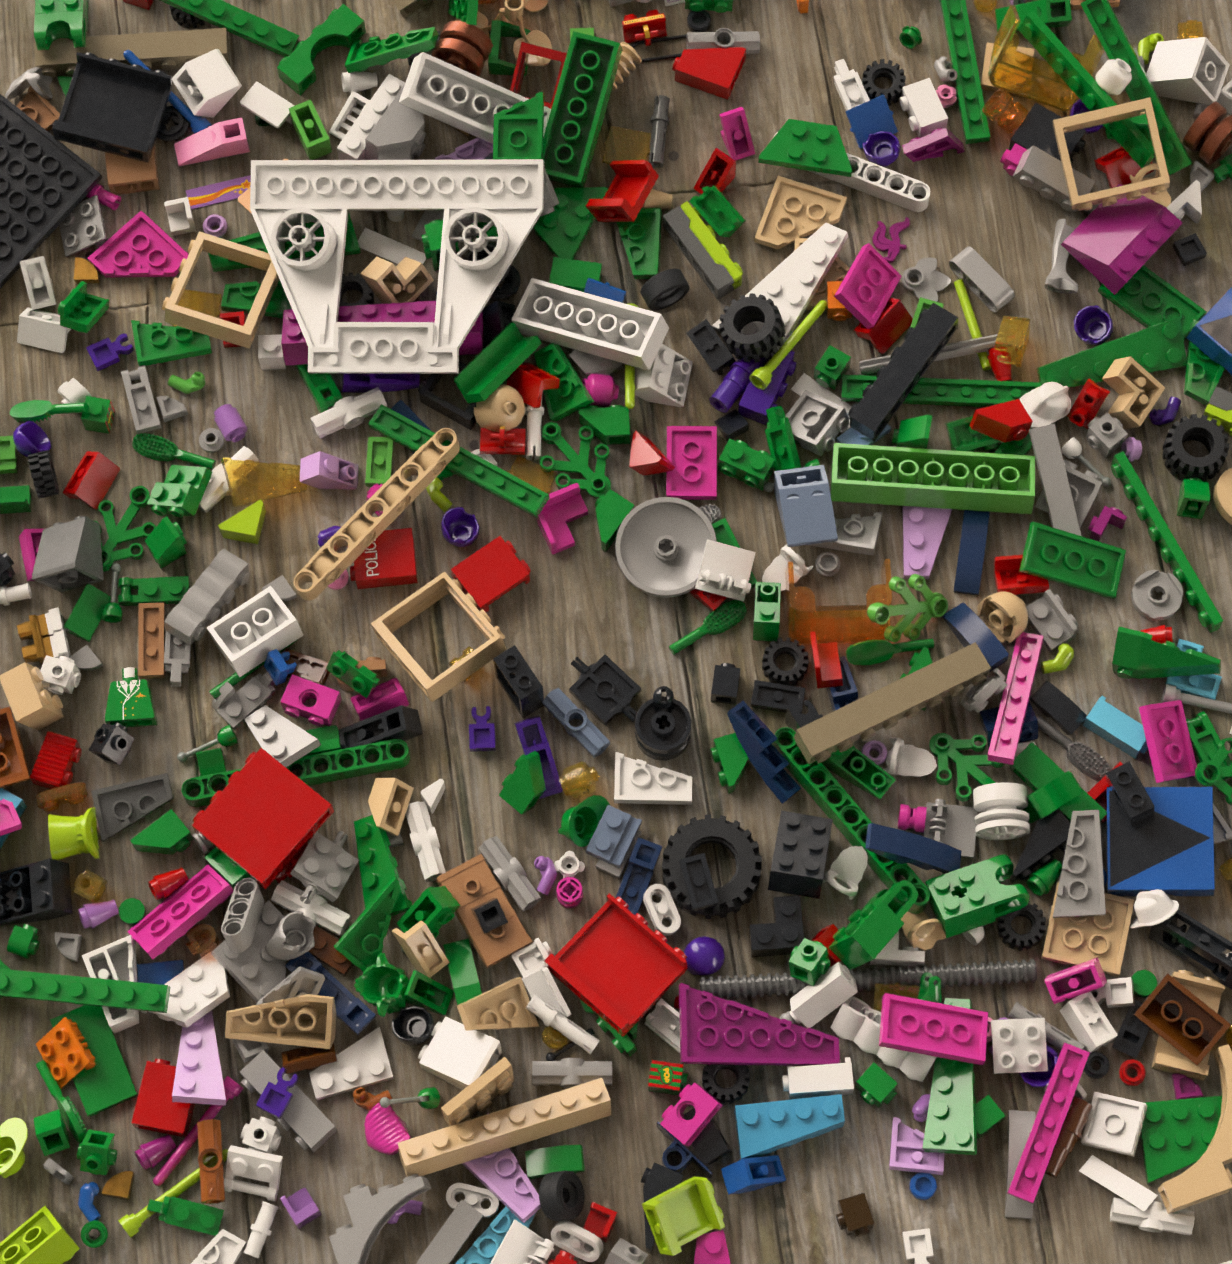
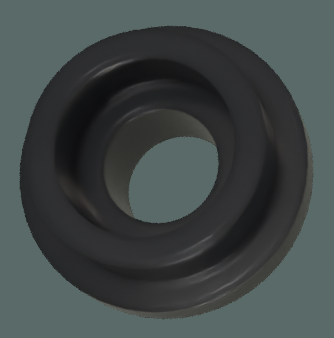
M1100 1052L1090 1053L1084 1067L1085 1074L1093 1079L1104 1077L1110 1068L1108 1058ZM1098 1062L1100 1069L1094 1070L1091 1067V1063Z

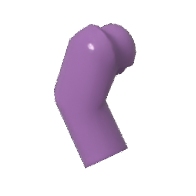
M539 856L536 858L534 865L535 868L540 870L542 879L536 890L548 896L557 877V872L553 861L549 857Z

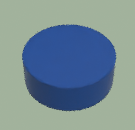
M929 1173L915 1174L909 1184L911 1194L918 1200L930 1199L937 1188L935 1178Z

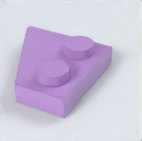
M893 1117L889 1170L943 1175L945 1153L925 1152L922 1148L924 1133L917 1129H911L901 1123V1119Z

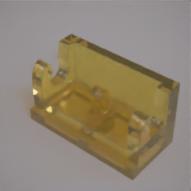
M1003 316L995 341V349L1006 351L1009 355H998L997 360L999 362L1021 367L1029 342L1031 319Z

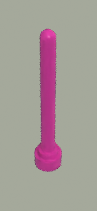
M226 1076L223 1080L226 1102L229 1099L232 1100L234 1096L238 1097L244 1089L229 1076ZM210 1105L198 1122L214 1119L224 1105ZM197 1123L153 1178V1183L156 1186L164 1183L197 1141Z

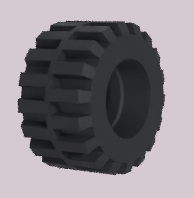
M750 293L749 297L741 295L739 300L733 299L730 301L731 306H725L723 309L725 314L720 315L721 323L719 324V329L726 347L731 354L735 355V358L740 360L743 357L744 361L749 363L751 359H754L755 362H760V358L765 357L766 360L770 358V353L776 354L779 351L777 346H782L784 342L782 337H785L786 334L785 325L777 305H774L770 298L766 300V297L761 294L759 297H756L755 293ZM759 321L764 323L763 327L754 334H741L744 326L751 322Z
M1191 414L1190 419L1184 416L1180 419V422L1176 421L1172 428L1169 429L1162 448V458L1166 459L1164 463L1166 468H1172L1170 473L1173 476L1176 474L1180 476L1179 480L1199 478L1202 482H1205L1207 477L1211 480L1221 470L1228 455L1229 443L1227 441L1229 438L1227 434H1223V426L1216 425L1217 421L1212 418L1209 421L1206 415L1197 418V414ZM1190 440L1198 441L1205 445L1209 455L1193 457L1184 450L1182 443Z

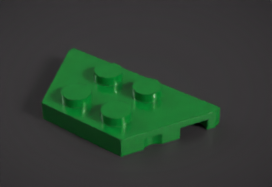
M543 92L536 93L535 97L525 102L520 101L514 104L508 110L504 109L494 114L493 160L543 159Z
M794 119L786 121L761 152L758 163L846 177H851L852 168L837 126Z
M609 188L554 189L559 204L553 206L555 211L540 216L534 227L535 234L541 241L547 244V248L552 254L555 253L558 258L574 260L595 220V217L585 206L589 199H603Z

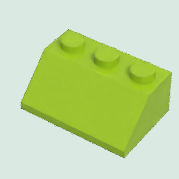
M44 1206L0 1243V1264H63L69 1261L80 1248L49 1209Z

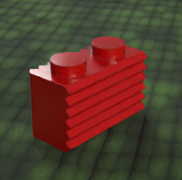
M47 731L34 768L30 774L33 784L62 793L64 787H68L72 781L73 772H71L73 763H78L82 754L78 740Z

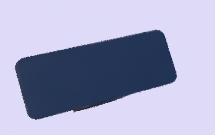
M657 1122V1128L672 1141L671 1145L663 1153V1166L681 1173L693 1162L711 1178L712 1172L676 1137L667 1131L660 1122ZM672 1154H676L681 1157L682 1162L678 1166H671L668 1164L667 1158Z

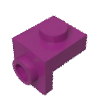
M1104 506L1099 518L1094 516L1088 527V530L1092 531L1089 539L1100 541L1108 523L1123 529L1127 516L1117 508Z

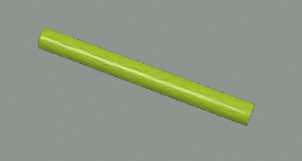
M962 279L956 280L954 286L972 339L980 338L982 335L964 281ZM987 351L977 353L983 371L990 370L991 366L987 359Z

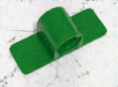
M1067 771L1027 796L1028 807L1022 811H1026L1029 814L1028 822L1033 823L1077 797L1083 790L1074 775Z

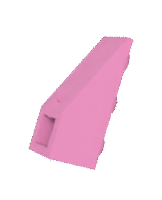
M242 118L218 122L174 144L179 167L250 152Z

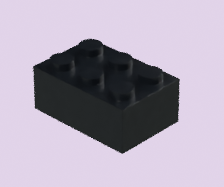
M781 810L768 890L820 899L833 819Z

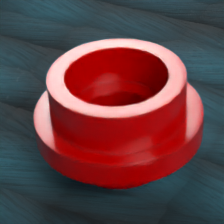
M1130 1059L1121 1064L1119 1077L1124 1084L1137 1086L1145 1079L1146 1071L1141 1062ZM1127 1070H1135L1136 1077H1129Z

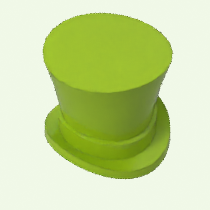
M95 807L89 808L84 815L79 817L48 815L52 859L59 861L81 853H90L95 859H100Z

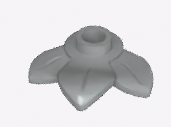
M923 258L917 262L915 267L904 271L902 284L906 289L914 291L918 299L922 297L938 302L937 292L944 290L950 284L951 279L936 270V258ZM916 278L918 282L913 283L909 279Z

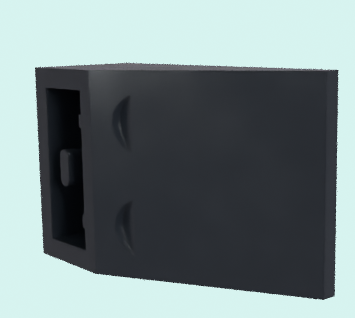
M48 858L0 872V926L52 920L73 914L69 863Z

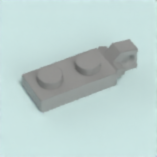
M166 631L165 673H171V687H181L182 673H188L190 668L191 645L186 644Z
M268 672L263 676L259 673L216 711L236 730L245 722L244 718L257 711L272 698V694L275 691L273 687L275 683Z

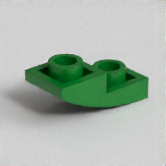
M580 1144L525 1151L527 1177L531 1180L544 1177L551 1172L572 1171L575 1174L585 1172L583 1147Z

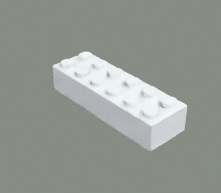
M422 52L413 59L399 103L493 144L494 114L504 109L508 110L514 104L520 101L525 102L529 99ZM544 106L543 137L551 112V109L546 106Z
M531 278L511 319L523 335H537L540 340L648 371L669 330L666 321L660 313Z

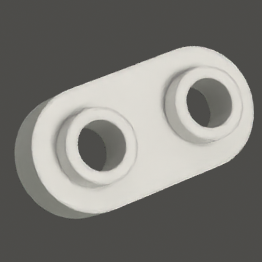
M653 884L648 887L644 893L643 901L655 930H658L665 936L674 934L680 927L681 918L670 891L662 884ZM653 895L659 896V903H655L652 900ZM663 919L670 921L669 927L662 924Z
M455 1183L447 1190L446 1200L453 1210L459 1204L455 1200V1196L459 1193L465 1195L464 1201L483 1214V1218L494 1216L499 1209L498 1198L488 1189L464 1183ZM484 1200L491 1202V1206L488 1209L481 1207V1203Z
M559 1221L551 1231V1239L555 1245L586 1262L596 1261L603 1252L604 1246L598 1236L570 1221Z

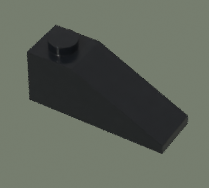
M403 705L338 730L342 749L393 739L407 741L423 734L418 710Z
M654 1162L651 1169L646 1168L641 1182L644 1183V1202L682 1183L684 1175ZM644 1212L646 1252L651 1254L656 1241Z

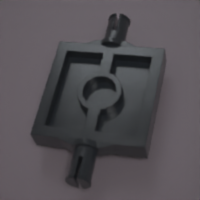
M603 655L596 663L587 666L579 657H576L571 662V665L581 674L579 679L569 688V692L605 726L621 713L634 723L637 712L630 704L641 692V687L607 655Z

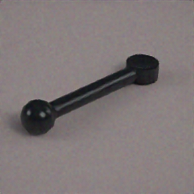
M592 1028L586 1030L591 1035L595 1034ZM571 1041L554 1053L549 1052L546 1055V1060L555 1061L557 1056L576 1044Z

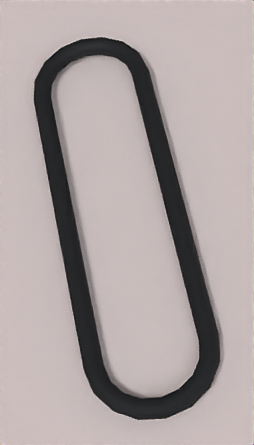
M687 34L651 39V43L686 38ZM644 40L638 41L631 46L634 48L637 45L645 44ZM682 53L642 59V62L681 57Z

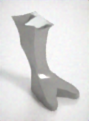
M1059 219L1056 222L1052 247V268L1046 278L1044 288L1056 293H1077L1078 284L1066 272L1069 252L1061 245L1075 230V228L1067 225L1066 219Z

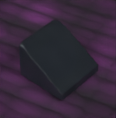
M736 409L714 421L727 442L729 438L733 440L749 430L748 422Z
M492 898L471 909L484 934L508 923L497 898Z

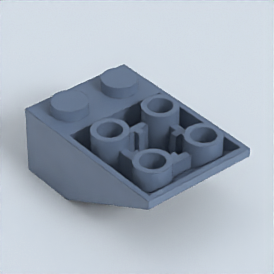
M824 465L774 471V494L787 546L794 547L838 541L829 482Z

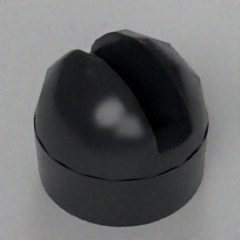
M661 686L654 691L653 702L657 707L665 709L673 704L674 694L669 687ZM661 692H666V701H661Z

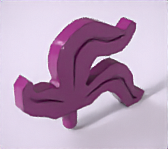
M908 217L903 222H897L890 227L889 235L891 240L885 237V224L881 221L877 222L878 228L873 235L872 242L878 251H888L887 257H883L888 263H892L896 259L900 249H907L906 245L900 244L898 235L909 227L910 220Z

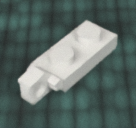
M844 59L836 61L834 67L836 76H833L845 109L849 110L869 101L858 72H855L854 69L849 71Z

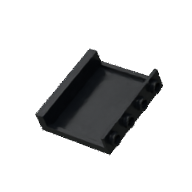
M77 52V65L59 120H55L52 127L54 139L149 163L172 90L171 76L160 70L151 71L144 69L140 65H127L116 59L110 58L107 60L99 58L92 53L83 54Z

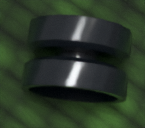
M662 696L661 701H666V697ZM653 698L644 703L636 714L635 738L642 752L655 760L663 761L677 758L689 745L691 738L692 720L688 709L676 699H674L670 707L665 709L657 707L653 702Z

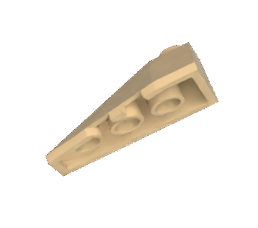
M307 994L227 1011L225 1038L330 1049L336 1036L337 1011L334 997Z

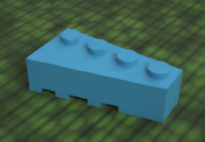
M842 1094L735 1105L734 1110L740 1160L765 1156L781 1148L789 1147L803 1140L841 1128L845 1123Z

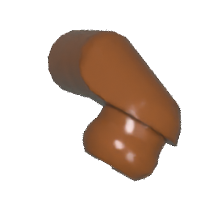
M359 1087L353 1092V1100L356 1105L368 1111L377 1103H380L381 1098L387 1097L392 1099L388 1090L373 1095L367 1092L365 1088Z

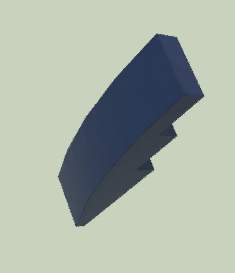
M742 701L729 710L727 715L749 760L766 785L783 804L794 796L801 787L784 770L790 763L772 745L778 738L750 707Z
M874 823L868 824L865 849L899 864L910 863L924 870L935 869L944 874L960 869L962 851L903 830Z

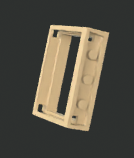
M1150 97L1053 120V128L1072 210L1088 211L1093 208V205L1102 203L1103 206H1110L1116 204L1119 199L1135 200L1141 198V194L1151 192L1152 195H1157L1159 192L1166 191V188H1169L1170 179ZM1146 114L1160 177L1078 196L1064 133Z
M199 231L196 240H191L189 244L188 258H183L181 262L179 278L175 277L172 282L170 298L166 297L162 310H165V322L250 349L279 281V276L269 253ZM201 251L267 271L244 326L178 306Z
M445 571L371 623L376 637L431 702H434L493 660V658L507 650L503 642L505 636L500 631V628L498 626L493 627L490 624L491 619L483 609L479 611L475 607L477 603L469 593L465 595L461 591L463 588L457 579L452 580ZM449 594L488 641L431 680L392 633Z

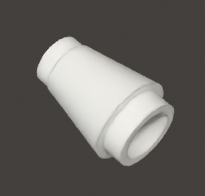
M347 71L341 75L343 92H349L350 94L352 91L359 92L377 87L378 85L376 72L355 71L348 73Z

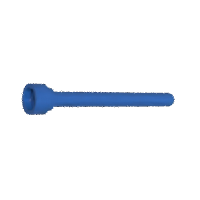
M131 50L124 51L123 56L131 65H140L144 69L150 70ZM171 91L168 102L191 123L190 127L194 134L212 126L206 118L194 116L192 111Z

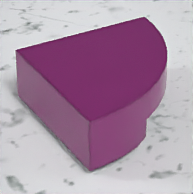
M1179 1073L1171 1075L1175 1100L1203 1097L1201 1088L1192 1079Z

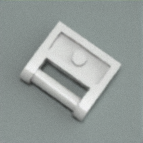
M231 1145L227 1155L224 1179L225 1191L232 1192V1190L263 1196L267 1197L268 1201L275 1202L279 1191L283 1156ZM235 1175L268 1182L270 1184L269 1187L254 1183L235 1180Z

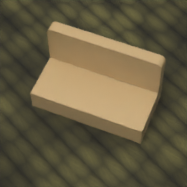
M423 921L418 922L406 933L397 928L392 930L413 967L420 973L431 978L449 963L428 926Z

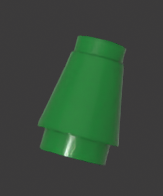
M1053 859L1031 873L1027 880L1028 888L1037 896L1048 894L1061 875V862Z

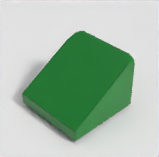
M222 748L196 753L200 776L226 772Z

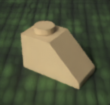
M375 778L368 804L377 827L394 836L399 835L414 789L413 787L397 778Z

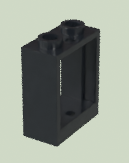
M460 361L458 374L467 366ZM431 374L428 380L424 379L418 389L421 403L472 430L477 422L474 415V407H476L477 402L470 403L466 410L463 411L431 393L443 374Z
M515 645L493 658L496 679L522 718L544 706L542 704L544 700L543 686Z

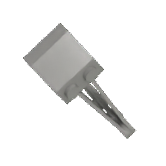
M404 86L366 137L365 160H413L415 156L419 157L424 151L426 133L424 132L425 122L423 114L399 103ZM405 210L376 211H386L388 218L393 222L401 221L405 215Z

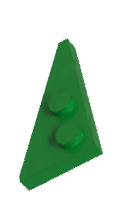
M395 876L334 945L337 951L363 972L366 971L367 967L377 964V956L382 953L383 941L387 935L391 920L390 914L398 894L399 880Z

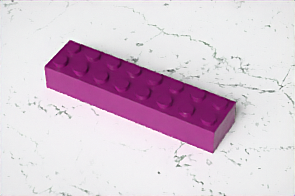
M436 301L340 306L338 322H433L435 324ZM293 309L284 310L281 345L285 366L308 364V345ZM482 312L461 344L459 355L479 354L483 350Z

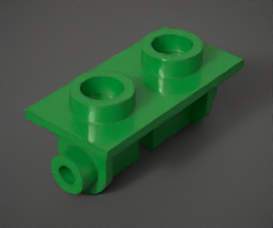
M338 650L336 653L333 652L326 670L367 699L372 687L375 688L380 682V679L377 678L378 675L364 665L357 669L356 666L359 662L348 655L346 651L341 652Z

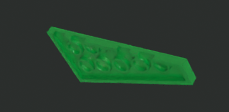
M1222 1096L1143 1102L1147 1104V1110L1140 1137L1147 1184L1177 1172L1193 1163L1195 1164L1201 1158L1215 1135L1221 1115Z

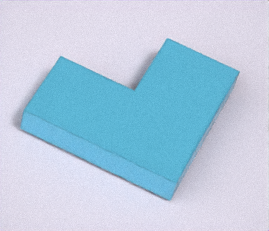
M1179 639L1177 647L1184 652L1188 649H1193L1202 653L1204 648L1202 645ZM1215 674L1167 677L1165 684L1176 686V689H1180L1181 693L1215 700L1222 677Z

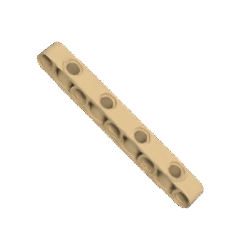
M442 428L437 431L297 573L293 583L302 599L310 601L317 598L443 471L445 466L460 450L459 441L454 430ZM445 440L453 441L449 446L442 445ZM412 475L418 476L415 481H407L408 477ZM383 511L381 516L372 517L374 512ZM340 547H348L344 553H337ZM306 582L313 583L309 589H301Z

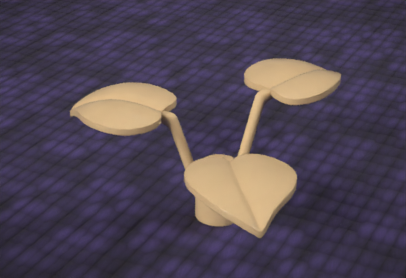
M505 0L504 8L499 9V14L494 20H500L505 15L508 20L518 21L520 33L523 38L517 39L513 44V54L516 59L518 58L521 42L552 49L549 38L543 32L533 30L526 35L522 17L524 8L528 12H538L547 6L549 0ZM477 12V25L474 26L481 29L489 37L488 31L491 30V25L488 26V19L484 14ZM529 54L526 65L546 66L550 63L551 59Z

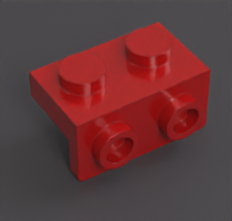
M1023 555L994 558V579L997 592L1006 591L1014 595L1044 593L1049 589V582L1047 579L1020 572Z

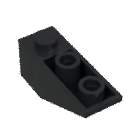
M1059 808L1037 822L1011 876L1010 881L1012 883L1017 879L1023 881L1033 873L1032 869L1038 864L1044 866L1054 858L1052 854L1059 849L1062 852L1066 850L1070 822Z

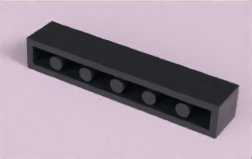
M935 303L929 309L925 308L918 319L919 323L915 328L911 327L908 330L902 346H897L894 349L890 362L887 366L883 365L879 369L876 381L873 385L869 384L865 388L862 400L859 404L855 403L848 413L850 427L874 442L958 329V317Z

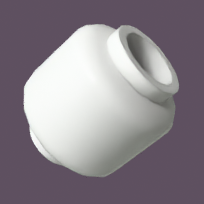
M1121 59L1107 60L1095 76L1096 82L1108 95H1119L1132 80L1131 68Z

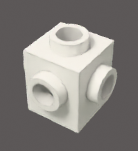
M46 655L40 670L43 675V681H41L43 686L48 687L50 692L58 695H63V692L72 694L74 687L76 688L79 685L81 673L75 665V661L64 656H60L57 659Z
M260 1117L259 1120L252 1118L250 1124L246 1123L244 1125L240 1138L243 1139L242 1144L246 1149L272 1154L273 1150L276 1151L281 1141L280 1131L274 1126L275 1122L265 1117ZM258 1131L264 1132L263 1138L256 1139Z

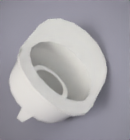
M1047 382L1020 398L1021 403L1033 421L1031 428L1050 425L1069 414L1071 400L1068 394V386H1063L1057 382Z
M1159 889L1139 892L1134 904L1137 917L1131 922L1130 927L1135 929L1160 924L1176 913L1179 904L1177 901L1171 900L1164 891Z

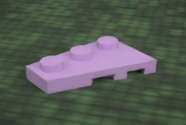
M903 506V579H909L913 574L929 579L952 509Z

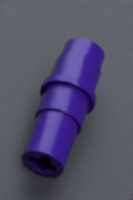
M742 357L737 362H733L730 366V371L723 378V382L709 398L711 405L722 413L728 412L751 382L749 379L750 375L755 369L764 367L768 359L765 360V357L760 358V362H755L754 359H751L749 363L745 362Z

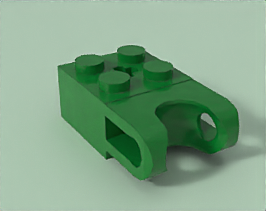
M35 0L34 38L37 51L50 50L51 43L60 38H68L73 41L74 48L86 47L89 0Z
M1004 854L925 881L930 891L928 902L936 918L941 921L946 938L995 922V918L1027 906L1030 896L1023 885L1000 884L1013 874L1014 865L1009 856Z
M902 880L894 884L889 890L883 889L876 893L862 910L857 909L848 918L850 923L846 928H840L833 935L835 941L828 948L850 970L874 960L904 925L901 918L918 898L915 886L907 880ZM901 889L906 890L908 894L907 901L901 902L896 897Z

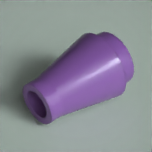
M114 899L105 902L83 904V908L78 909L84 929L89 927L93 929L109 918L119 914Z

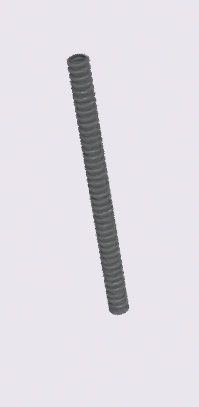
M1022 959L1021 962L1013 960V963H1010L1009 960H1006L1005 963L997 961L996 964L989 961L988 964L981 962L979 965L976 962H972V965L956 963L955 966H952L951 963H948L947 966L940 964L939 967H936L935 964H932L931 967L923 965V968L915 965L914 968L907 966L905 969L902 966H899L898 969H894L893 966L890 969L882 967V970H878L877 967H874L873 970L866 968L865 971H862L861 968H858L857 971L849 969L850 974L856 980L859 992H862L863 989H866L867 992H870L871 989L879 991V988H883L884 991H887V988L895 990L897 987L903 990L904 987L912 989L915 986L916 989H919L921 976L925 972L938 976L941 979V988H944L945 985L953 987V984L961 987L962 984L969 986L971 983L974 986H977L978 983L994 985L995 982L1002 985L1003 982L1011 984V981H1014L1015 984H1018L1019 981L1027 983L1028 980H1031L1032 983H1035L1037 980V966L1034 959H1030L1029 962H1026L1025 959ZM784 972L783 975L775 973V976L767 973V976L759 974L756 977L754 974H751L750 977H746V974H744L742 977L734 975V978L726 975V978L718 976L717 979H713V976H710L709 979H705V977L700 979V991L712 993L713 996L722 999L723 997L731 999V996H735V999H739V996L747 998L748 995L755 998L756 995L764 997L767 994L768 997H772V994H776L779 997L780 994L788 996L789 993H792L794 996L809 985L791 977V975H787V972Z

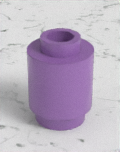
M225 404L215 410L214 420L225 440L232 442L242 440L248 428L237 409L232 407L231 404Z

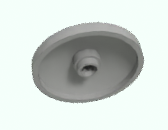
M674 497L654 498L636 506L622 521L616 537V557L623 575L635 588L655 597H676L696 588L707 539L716 542V535L707 516L692 503Z

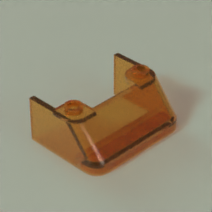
M885 559L881 567L882 584L874 585L868 590L866 605L816 606L815 595L811 589L807 587H794L793 562H788L785 570L788 636L791 638V641L794 642L796 639L799 641V645H810V632L813 631L816 634L817 644L831 642L845 644L876 639L885 640L884 632L891 624V616L885 624L880 625L869 619L867 610L871 604L876 602L888 606L892 605V591L889 588L891 580L890 559Z

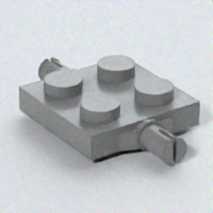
M339 831L334 841H330L316 832L293 867L290 874L300 880L306 887L300 897L302 902L305 900V904H310L314 894L322 895L334 902L359 860L342 848L348 838L347 834L342 837L344 832Z

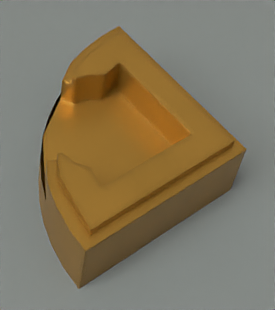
M75 257V283H80L81 281L100 283L94 265L86 259Z
M125 1171L114 1175L105 1184L102 1195L129 1199L135 1173L133 1171Z

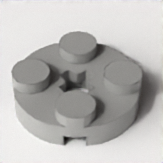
M1150 570L1141 574L1131 591L1133 606L1140 615L1150 622L1166 620L1176 614L1182 603V585L1171 573L1167 572L1166 574L1158 572L1159 570ZM1153 590H1155L1157 593H1163L1161 600H1154L1151 597L1153 595Z
M998 668L992 670L995 675L990 678L987 675L986 681L970 688L966 693V696L969 698L967 701L961 700L960 704L968 712L975 710L977 713L987 706L989 703L987 699L993 693L997 695L1007 686L1004 682L1005 675Z

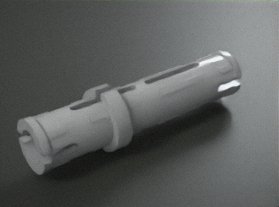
M1016 1002L1008 1017L1012 1019L1042 1018V1015L1039 1013L1036 1015ZM1045 1021L1047 1042L1060 1050L1064 1043L1083 1049V1044Z

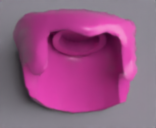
M377 1103L368 1112L365 1120L367 1145L373 1150L387 1155L398 1153V1143L411 1138L407 1131L406 1123L393 1111L390 1105L387 1108H383L380 1106V1103Z

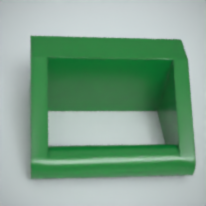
M492 20L490 39L493 47L488 57L489 74L513 76L516 65L500 60L502 37L523 38L520 28L504 21ZM524 28L526 35H528L531 31ZM526 65L524 76L527 75L528 65Z

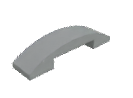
M1008 1110L1006 1218L1032 1219L1033 1204L1011 1196L1007 1192L1036 1118V1114L1033 1111Z

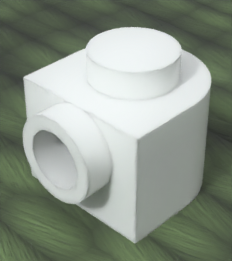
M74 378L69 382H64L57 391L63 398L62 404L85 402L86 396L92 397L87 389Z

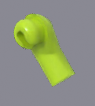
M1160 33L1151 34L1139 42L1138 55L1143 57L1144 65L1149 63V53L1155 50L1157 42L1164 41Z
M436 477L426 487V490L431 500L445 513L453 503L440 491L443 483Z
M1067 643L1061 644L1058 647L1059 651L1055 659L1041 662L1043 674L1067 669L1074 657L1073 648Z

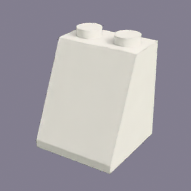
M1206 37L1157 42L1146 74L1157 96L1210 105L1218 100L1230 64Z
M445 1017L442 1023L438 1021L431 1034L434 1038L429 1046L426 1044L423 1046L418 1059H420L419 1064L422 1069L460 1090H464L496 1064L502 1049L499 1040L477 1030L466 1031L463 1024Z

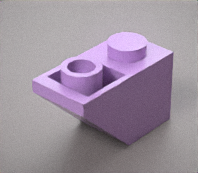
M319 451L301 458L300 482L318 489H356L359 465Z

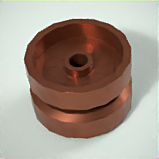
M450 21L445 24L431 56L479 77L484 68L485 61L492 51L493 44L487 34L478 27L462 21Z
M1217 101L1210 104L1199 115L1187 131L1182 142L1192 152L1200 149V158L1209 165L1215 163L1232 145V115L1226 117V108Z

